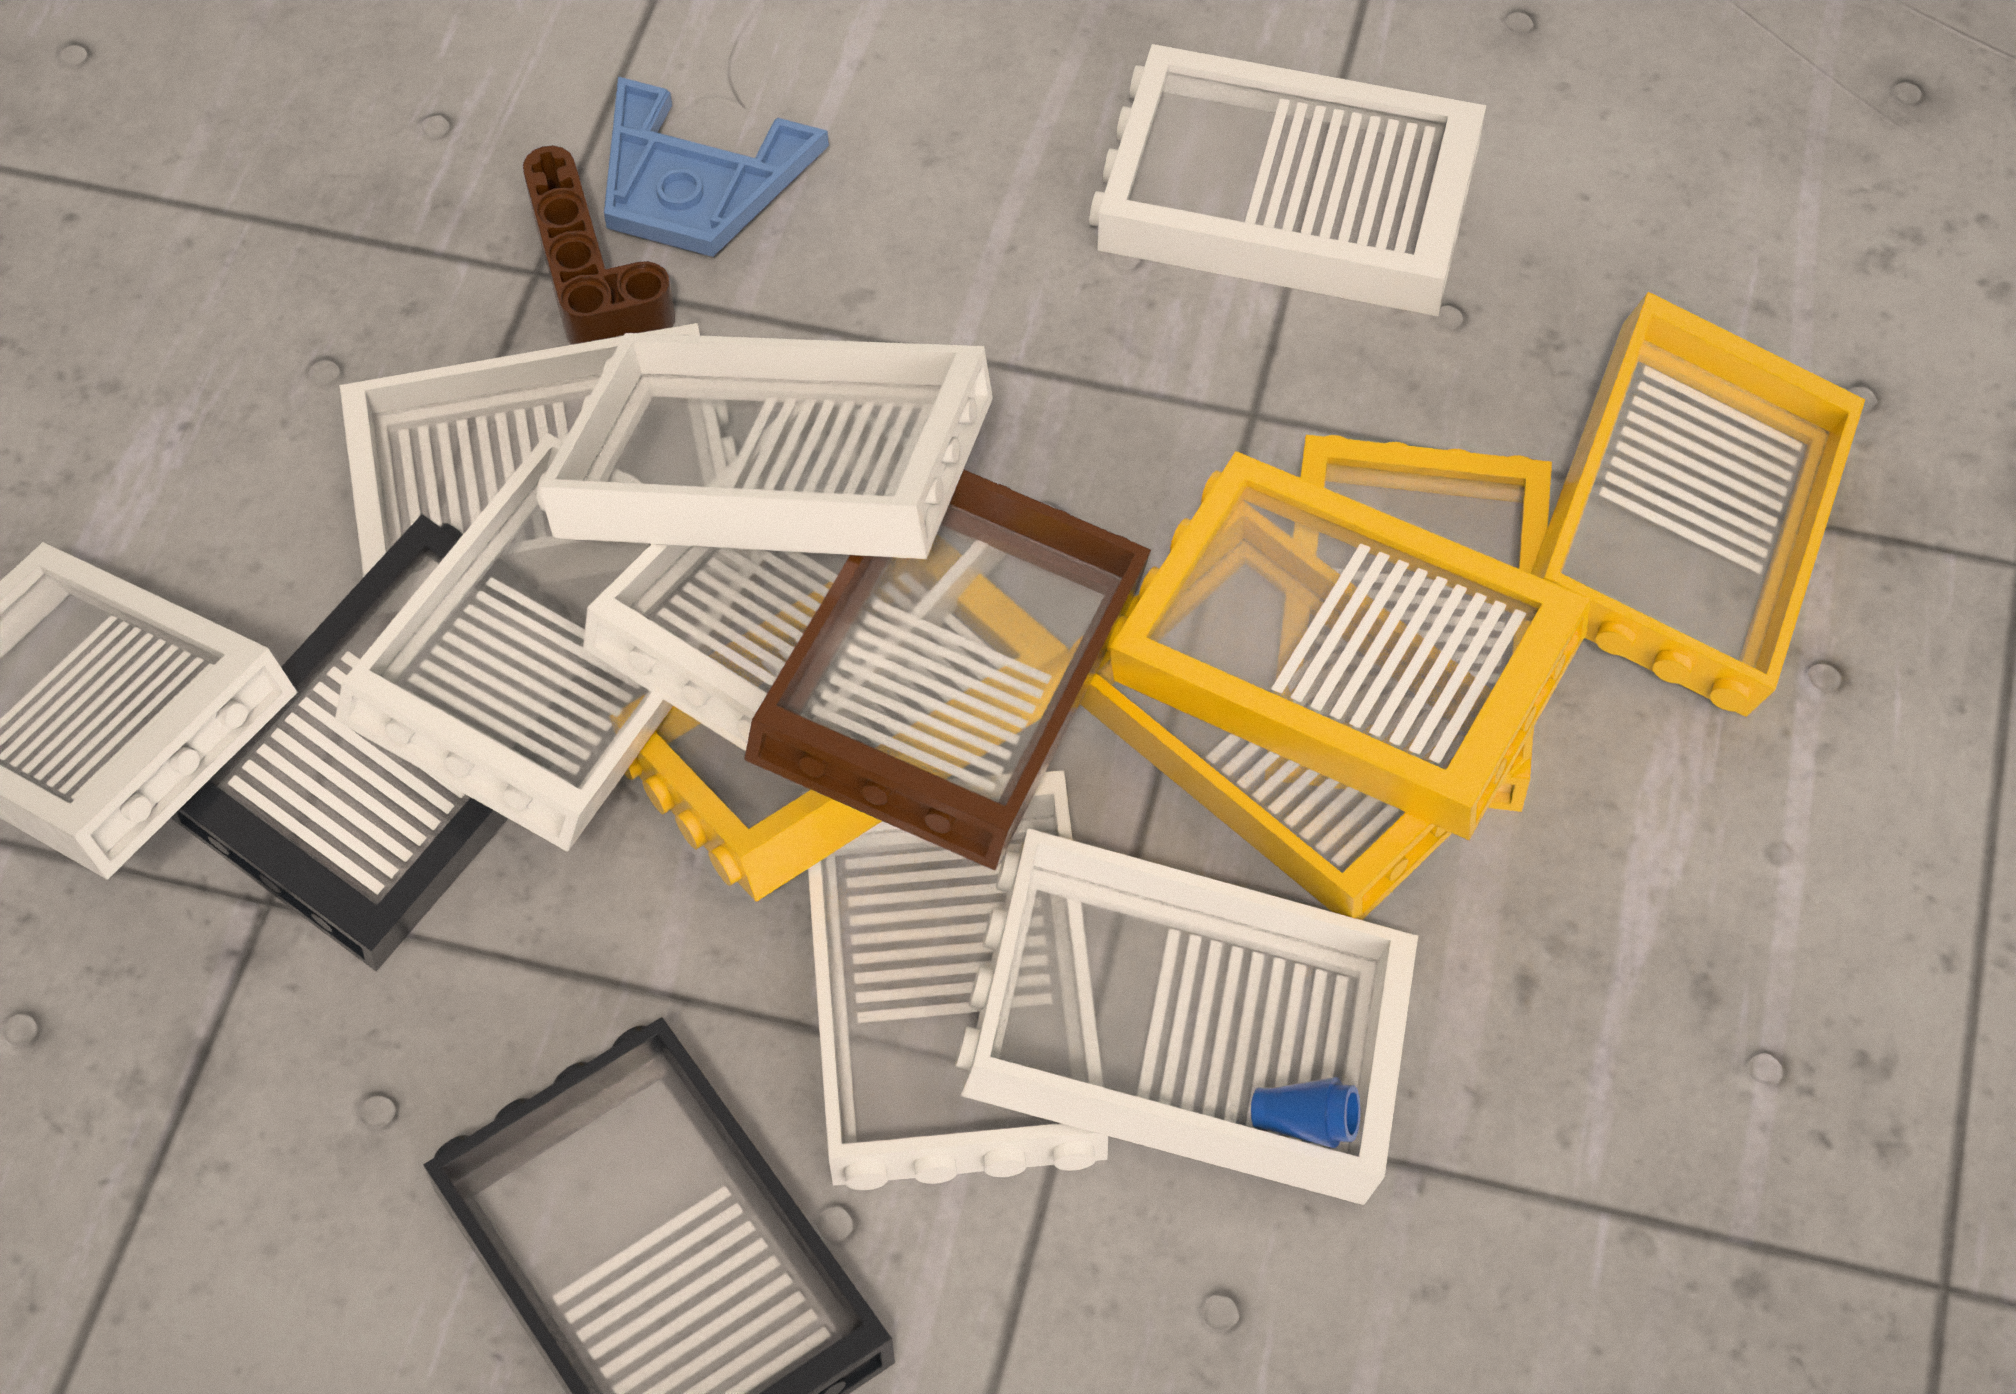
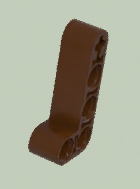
M552 145L542 146L528 154L523 162V172L530 205L566 338L570 345L624 336L625 333H642L673 327L675 323V310L670 279L663 267L657 263L644 261L605 269L576 164L571 153L562 147Z

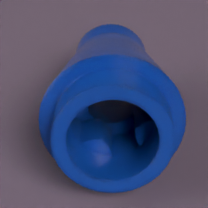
M1338 1077L1275 1088L1258 1087L1253 1093L1251 1120L1254 1129L1273 1131L1330 1148H1336L1340 1142H1353L1358 1134L1361 1114L1358 1089L1355 1085L1342 1084Z

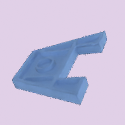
M618 77L604 207L606 228L714 257L829 146L828 131L777 118L769 129L755 158L658 133L672 107L671 93L665 88Z

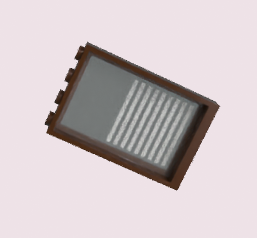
M963 469L927 559L850 555L752 718L744 760L996 871L1107 652L1109 640L1119 618L1125 616L1138 591L1151 549L1074 517L1063 510L1053 508L1011 490L1007 486L997 484Z

